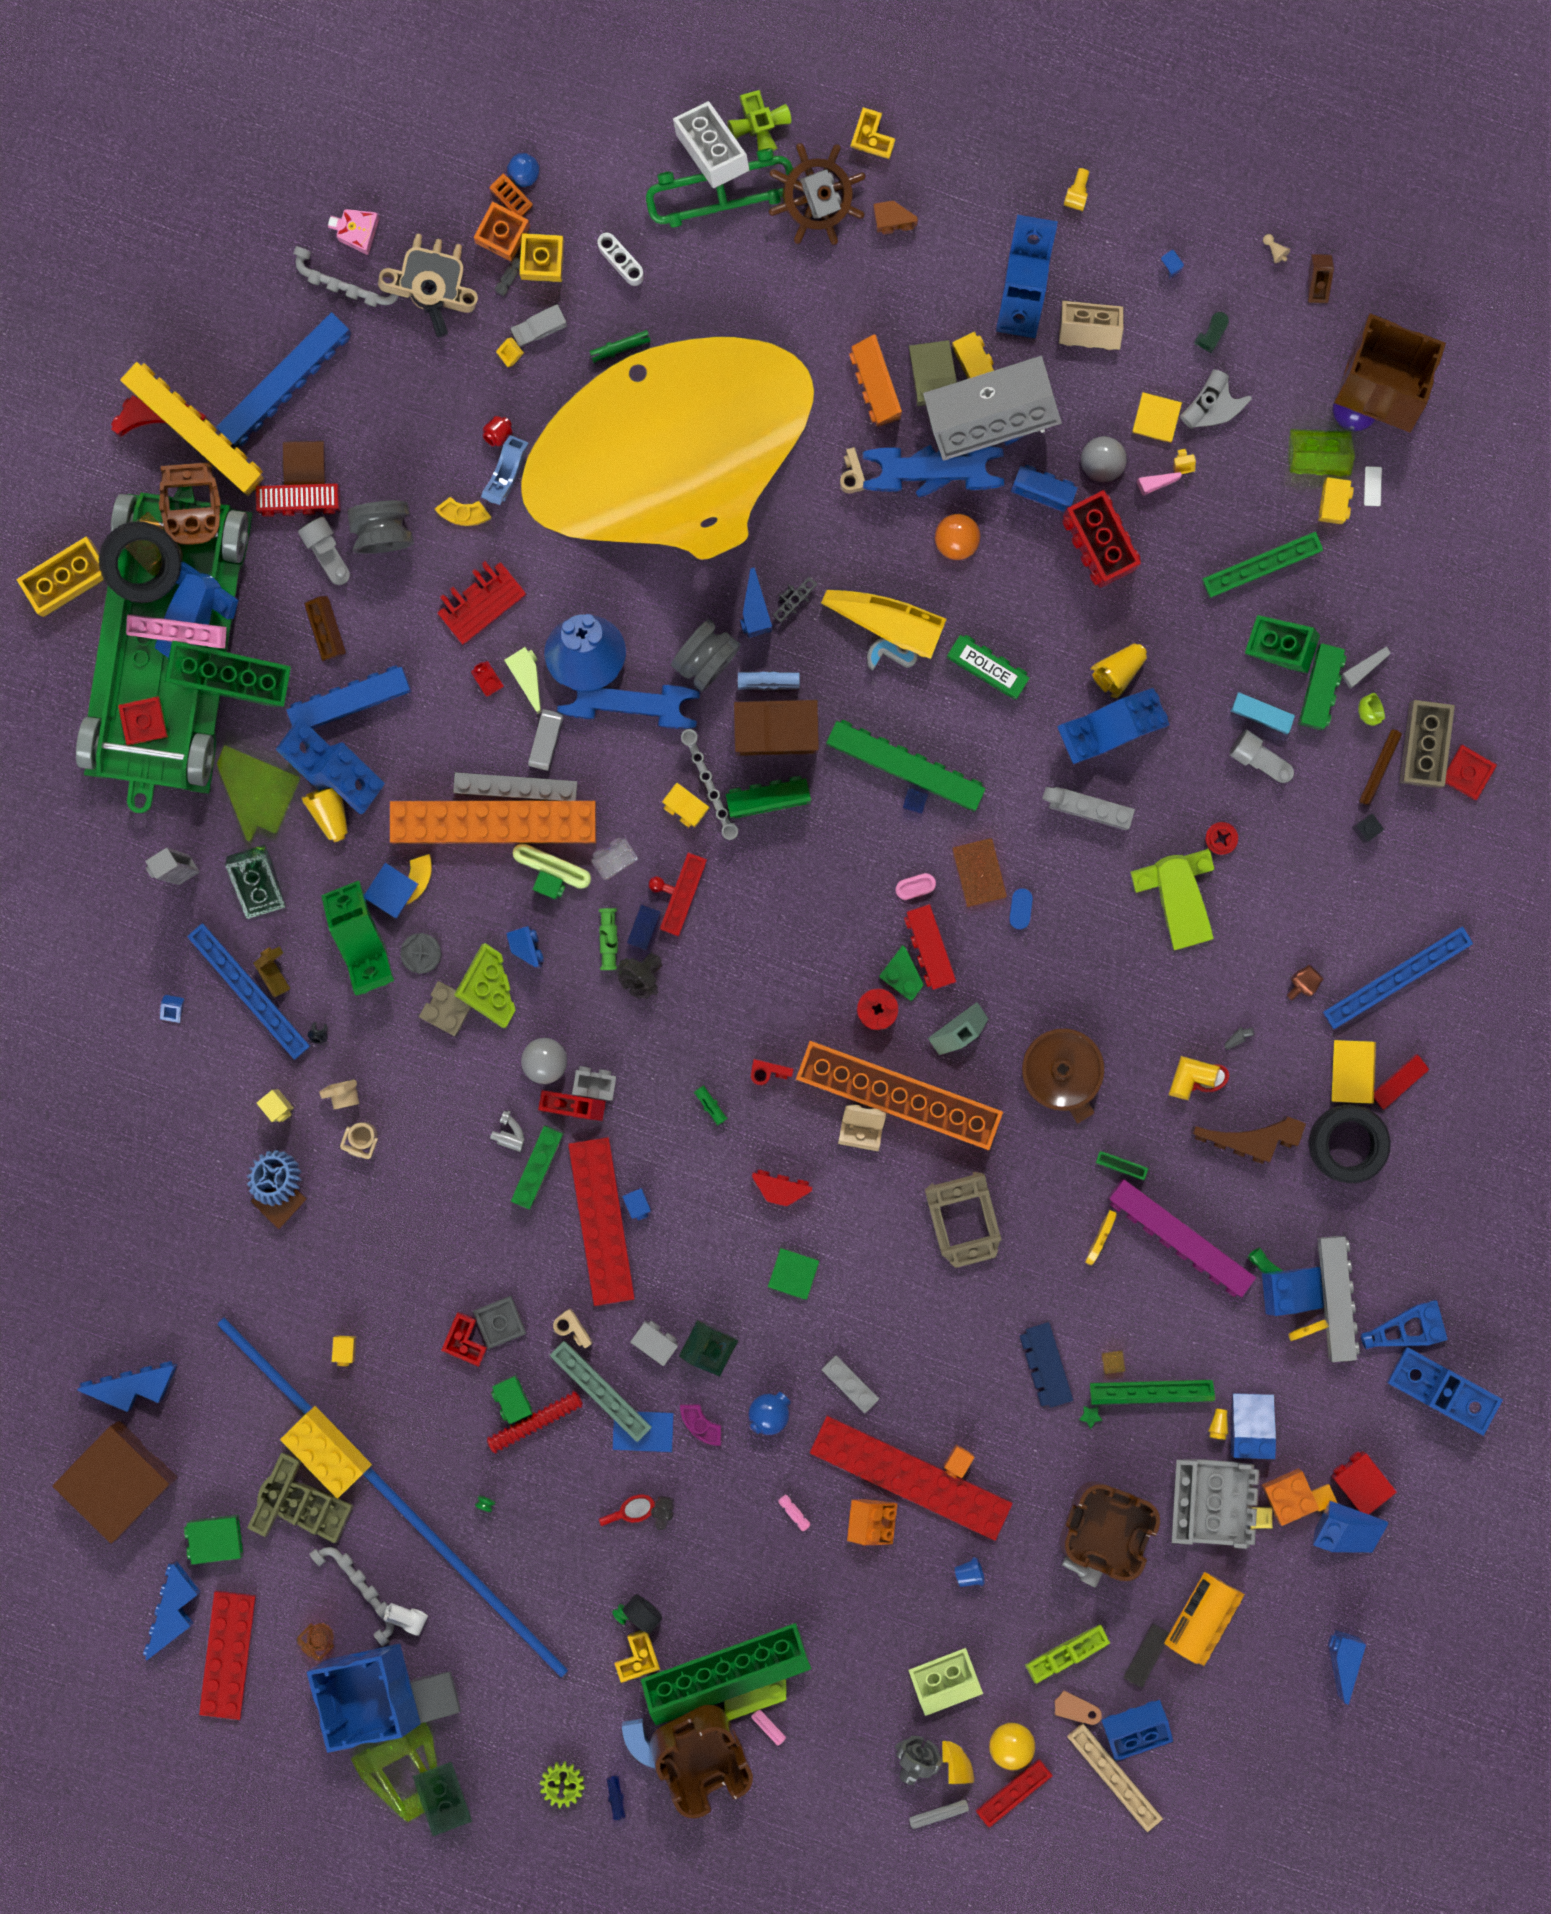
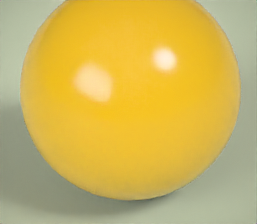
M1003 1724L993 1732L990 1738L989 1750L991 1757L996 1764L1004 1769H1021L1028 1765L1034 1756V1737L1021 1724Z

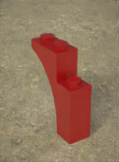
M132 395L131 398H127L123 403L121 414L113 419L111 430L122 437L129 431L143 425L167 423L142 400ZM199 412L202 416L200 418L202 421H204L205 419L209 420L206 415Z

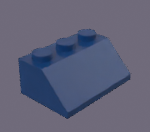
M1025 465L1024 467L1020 466L1010 492L1065 513L1066 509L1071 507L1078 487H1075L1074 483L1069 480L1055 479L1056 476L1051 473L1044 472L1042 474L1036 472V468Z
M1160 1700L1150 1701L1143 1706L1130 1708L1120 1714L1110 1715L1102 1719L1115 1762L1173 1742L1169 1723Z

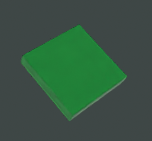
M780 1248L768 1287L807 1300L819 1260Z

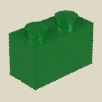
M517 1375L492 1386L493 1391H491L495 1402L499 1401L502 1407L500 1414L504 1421L508 1420L509 1424L533 1413Z

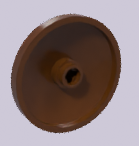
M1054 1029L1043 1033L1030 1044L1022 1062V1077L1029 1094L1041 1105L1053 1110H1073L1087 1104L1099 1091L1104 1078V1061L1096 1044L1085 1034L1072 1029Z

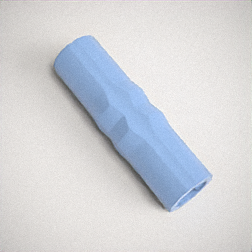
M738 672V690H799L800 673Z

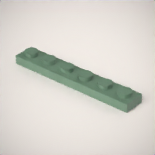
M565 1340L549 1355L636 1442L652 1428Z

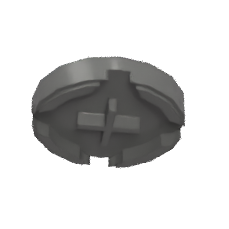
M416 933L409 936L403 942L400 955L407 969L411 972L422 974L435 969L440 962L442 954L441 947L435 938L428 934Z

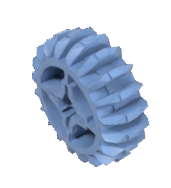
M274 1150L273 1153L266 1151V1157L259 1155V1161L253 1160L254 1168L249 1167V1170L252 1171L251 1174L246 1175L251 1180L247 1183L248 1187L251 1188L249 1192L254 1195L256 1200L261 1201L262 1204L274 1206L276 1203L282 1205L283 1200L289 1201V1195L295 1196L294 1189H300L296 1184L302 1181L298 1177L302 1172L298 1169L299 1164L294 1161L295 1159L292 1156H288L287 1153H280L278 1150ZM278 1163H282V1164L284 1165V1166H282L281 1168H280V1167H277V1168H273V1167H272V1165L278 1164ZM275 1188L277 1190L272 1193L265 1192L266 1189Z

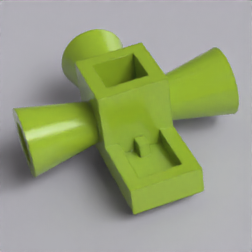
M760 90L740 95L739 99L745 119L727 121V127L732 135L737 139L750 132V136L757 135L758 151L766 148H772L773 151L777 150L778 148L769 131L775 127L774 125L791 124V114L788 106L784 104L770 112L769 107H764Z

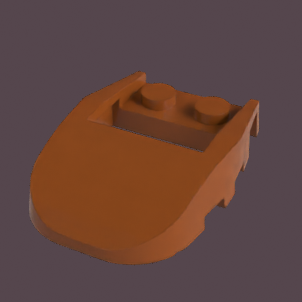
M211 462L161 466L162 481L160 482L159 510L161 511L166 533L176 543L182 545L201 544L213 539L219 528L220 497L215 478L213 477ZM209 485L211 507L170 511L168 488Z

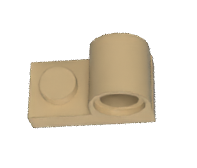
M855 448L847 449L844 461L846 467H851V470L843 473L841 476L840 487L842 491L848 494L866 490L863 488V481L865 479ZM846 478H853L855 485L848 487L844 484V480Z
M571 1308L555 1319L553 1328L557 1334L567 1335L574 1331L575 1335L573 1337L579 1346L583 1345L586 1348L593 1343ZM560 1320L568 1321L569 1328L567 1330L559 1328L558 1322Z

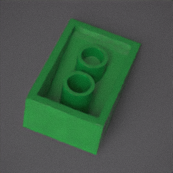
M1257 615L1245 654L1287 669L1308 673L1320 634L1313 627Z

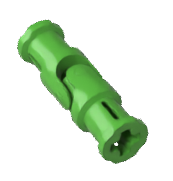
M599 909L601 913L599 940L600 953L602 954L600 970H618V966H616L618 939L617 925H615V912H617V909Z

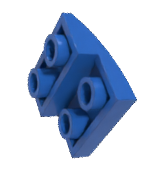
M385 863L364 896L365 899L397 919L419 884Z

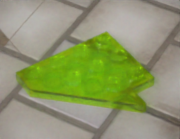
M224 745L217 761V767L246 840L251 842L257 826L276 834L300 781V777Z

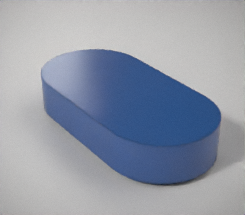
M1018 889L1012 895L1009 922L1015 929H1024L1030 922L1033 897L1027 889Z

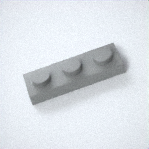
M837 1355L821 1369L864 1413L879 1400Z

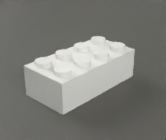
M709 101L673 118L676 136L713 188L749 171L746 153Z

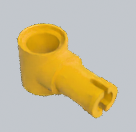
M1078 169L1074 185L1068 188L1063 206L1083 211L1088 195L1085 188L1089 176L1088 170Z

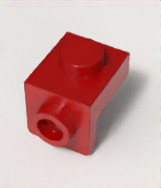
M488 661L477 664L471 671L486 697L504 687Z

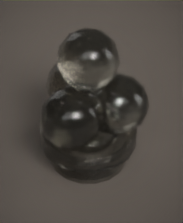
M658 1496V1499L655 1501V1507L652 1508L651 1515L657 1519L654 1523L657 1530H664L667 1526L666 1521H670L673 1518L674 1514L671 1510L675 1508L673 1498Z

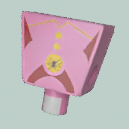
M345 209L342 219L334 216L330 217L328 228L338 230L337 238L340 242L369 255L380 218L375 212Z

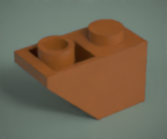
M894 200L873 204L877 233L890 234L896 229L909 231L914 229V226H917V216Z

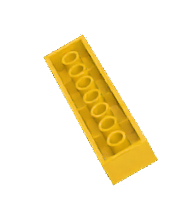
M136 362L120 381L245 495L249 496L256 489V486L264 480L261 475L263 473L261 468L253 461L249 464L246 461L248 457L239 448H231L232 443L222 433L218 436L215 433L217 429L208 420L202 421L200 413L191 405L187 408L184 405L186 401L176 391L171 393L169 391L171 388L160 377L156 380L154 378L155 373L145 363L140 365Z

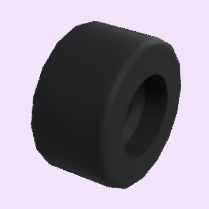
M637 1594L623 1608L627 1618L646 1633H651L663 1618L661 1613L648 1600Z

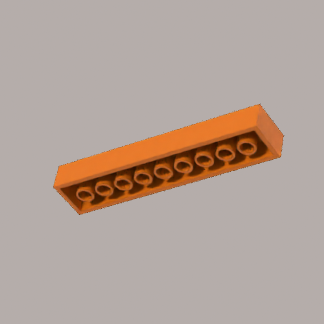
M390 801V843H597L596 801Z
M809 1041L796 1076V1080L990 1150L1003 1111L812 1041Z

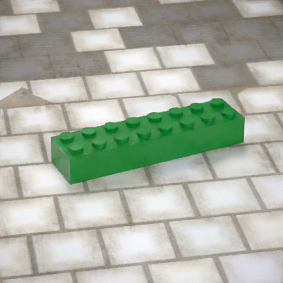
M796 1623L642 1678L641 1683L649 1713L657 1726L679 1718L700 1706L715 1705L809 1671L812 1668L802 1636Z

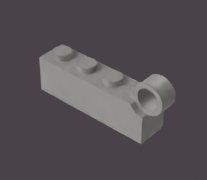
M1045 787L1042 797L1043 800L1050 802L1048 807L1050 809L1126 831L1130 828L1135 809L1058 787Z

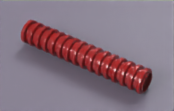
M572 1391V1394H567L566 1398L561 1397L560 1401L556 1400L554 1404L550 1403L549 1407L545 1406L543 1410L539 1409L538 1413L533 1412L532 1416H527V1419L522 1418L521 1422H515L514 1426L511 1424L510 1428L505 1427L504 1431H498L497 1435L494 1433L493 1437H487V1443L491 1451L496 1454L498 1453L497 1450L500 1449L502 1451L503 1447L507 1448L509 1444H515L516 1440L519 1442L520 1438H526L527 1434L529 1436L532 1435V1432H537L538 1428L543 1429L544 1425L548 1426L550 1422L554 1423L555 1419L560 1420V1417H565L566 1413L571 1414L572 1410L576 1411L578 1407L582 1408L583 1403L578 1393Z

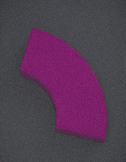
M680 1404L681 1416L687 1429L700 1441L714 1446H721V1425L706 1419L702 1413L701 1404Z

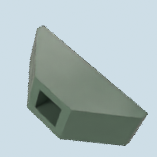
M976 1002L931 1035L928 1040L939 1055L961 1049L979 1036L988 1021V1017Z

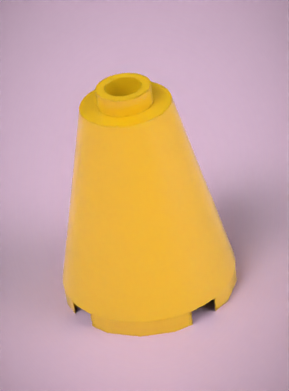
M1131 644L1095 663L1091 667V670H1094L1092 677L1105 693L1109 690L1113 693L1111 697L1118 698L1147 659V651L1140 644Z
M326 788L320 791L315 790L306 794V797H301L304 805L328 840L333 839L334 842L345 839V834L348 833L343 798L332 788Z

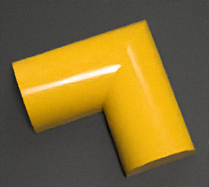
M862 108L851 142V148L890 159L895 138L876 133L882 113Z
M1181 1056L1169 1095L1189 1101L1194 1082L1215 1087L1220 1067Z
M642 1630L629 1634L627 1638L634 1656L614 1663L621 1683L660 1670L649 1634Z

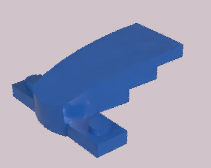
M181 562L180 576L178 581H176L180 586L168 607L164 619L209 625L212 609L226 619H234L239 600L223 590L212 576L199 573L185 562ZM157 639L155 649L169 658L172 641Z

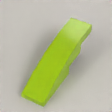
M1098 1625L1025 1664L1034 1683H1039L1050 1675L1057 1674L1074 1663H1079L1110 1644V1641L1102 1626Z

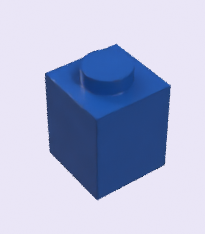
M643 1188L622 1196L632 1219L637 1218L639 1221L649 1216L648 1212L651 1211V1207Z

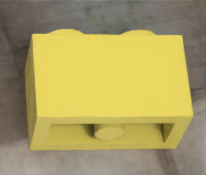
M279 1089L271 1090L257 1102L271 1122L285 1121L292 1115L290 1111L294 1109Z

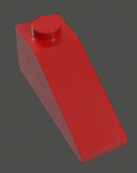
M541 1090L538 1110L603 1121L606 1101Z

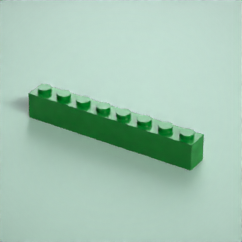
M836 721L826 745L973 812L976 811L986 789L982 787V782L975 779L971 781L964 779V774L955 770L951 773L945 770L946 766L938 762H934L933 765L926 761L927 758L918 753L915 756L908 753L907 748L897 745V747L889 745V740L880 736L876 739L870 736L871 732L860 728L858 731L852 728L853 724L848 721Z

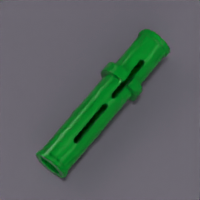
M644 330L613 343L607 342L603 347L590 350L591 356L599 354L592 358L593 363L608 357L614 358L618 353L650 343V337L641 339L649 335L648 331Z

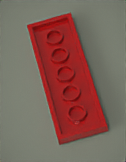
M224 1591L214 1592L199 1715L241 1719L256 1595Z

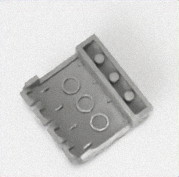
M1206 1459L1176 1460L1172 1543L1192 1545L1193 1542L1222 1544L1246 1549L1250 1545H1255L1256 1530L1251 1529V1526H1256L1257 1509H1253L1252 1505H1257L1258 1488H1253V1484H1259V1470L1254 1469L1253 1464Z

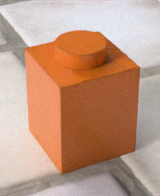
M956 1444L943 1465L947 1469L945 1472L955 1479L957 1476L962 1478L975 1458L974 1455Z

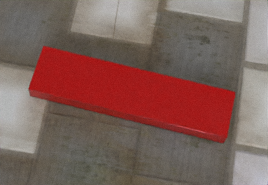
M1038 1759L976 1810V1813L990 1828L1053 1776L1052 1773Z

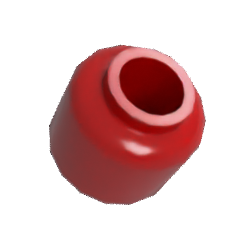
M494 416L483 427V439L490 446L501 447L508 437L513 435L512 423L506 417Z

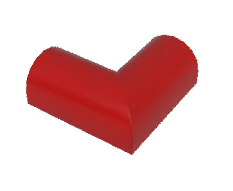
M457 1312L441 1351L479 1367L487 1347L469 1340L476 1319Z

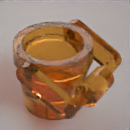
M310 1623L296 1638V1642L302 1647L301 1650L308 1657L311 1656L318 1662L334 1647L332 1644L334 1639L333 1630L327 1624L318 1623L313 1625ZM306 1632H307V1643H305V1642L301 1639V1637H302ZM326 1650L320 1657L315 1653V1651Z

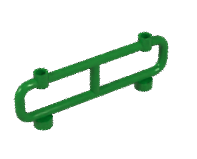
M772 148L757 151L758 160L748 162L749 171L776 164L784 166L786 175L793 169L791 162L786 157L774 156ZM668 171L657 175L658 184L651 186L647 191L646 204L648 213L654 222L658 224L670 223V227H678L682 225V220L767 200H769V204L780 203V197H783V188L727 201L724 184L716 187L719 203L660 216L656 211L654 195L657 192L708 181L703 173L674 179L673 171Z

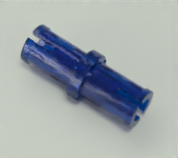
M610 1776V1778H606L609 1791L608 1802L611 1803L613 1820H621L626 1818L623 1805L624 1794L621 1793L619 1776Z

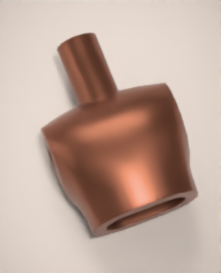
M1308 964L1291 977L1295 987L1287 996L1293 1000L1302 992L1310 997L1317 991L1324 979Z

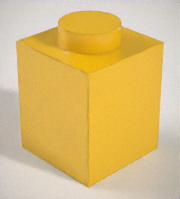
M336 1335L333 1337L332 1362H337V1366H349V1363L355 1361L356 1336Z

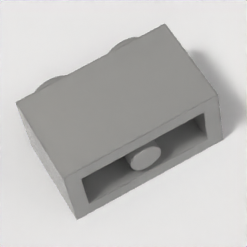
M645 1320L632 1338L631 1343L664 1366L679 1345L676 1343L677 1338L668 1332L666 1335L659 1330L661 1327L652 1320L649 1323Z

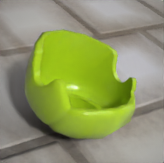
M1376 693L1367 695L1360 700L1358 713L1364 723L1371 726L1382 723V720L1385 719V713Z

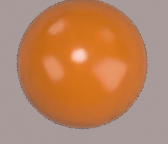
M952 514L945 517L938 524L935 531L936 546L949 559H966L977 550L980 544L981 536L978 525L972 518L963 514Z

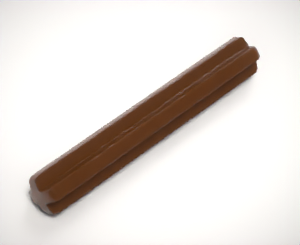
M1395 729L1390 731L1359 800L1362 804H1371L1401 738L1402 733Z

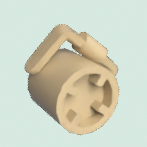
M356 1080L328 1085L319 1091L321 1099L331 1097L333 1109L360 1104Z
M366 1122L357 1123L351 1128L347 1127L340 1147L342 1150L349 1152L348 1154L358 1158L370 1159L378 1141L377 1131L373 1125ZM347 1137H348V1140H349L350 1144L352 1145L351 1147L348 1146V1145H345V1142H346V1140H347ZM371 1147L369 1154L360 1150Z

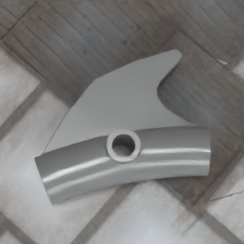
M1212 370L1203 389L1191 405L1180 415V418L1191 429L1226 423L1249 403L1251 396L1233 399L1229 394V376L1222 371Z

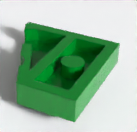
M902 945L879 977L912 1001L923 987V982L906 948Z

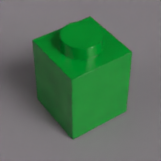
M540 871L532 890L557 900L558 896L562 897L566 886L563 885V880Z

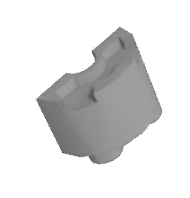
M579 1066V1070H576L572 1094L612 1101L616 1076L611 1075L612 1071L599 1069V1073L591 1072V1068Z

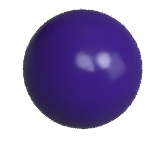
M1333 403V415L1336 422L1348 431L1365 430L1376 420Z

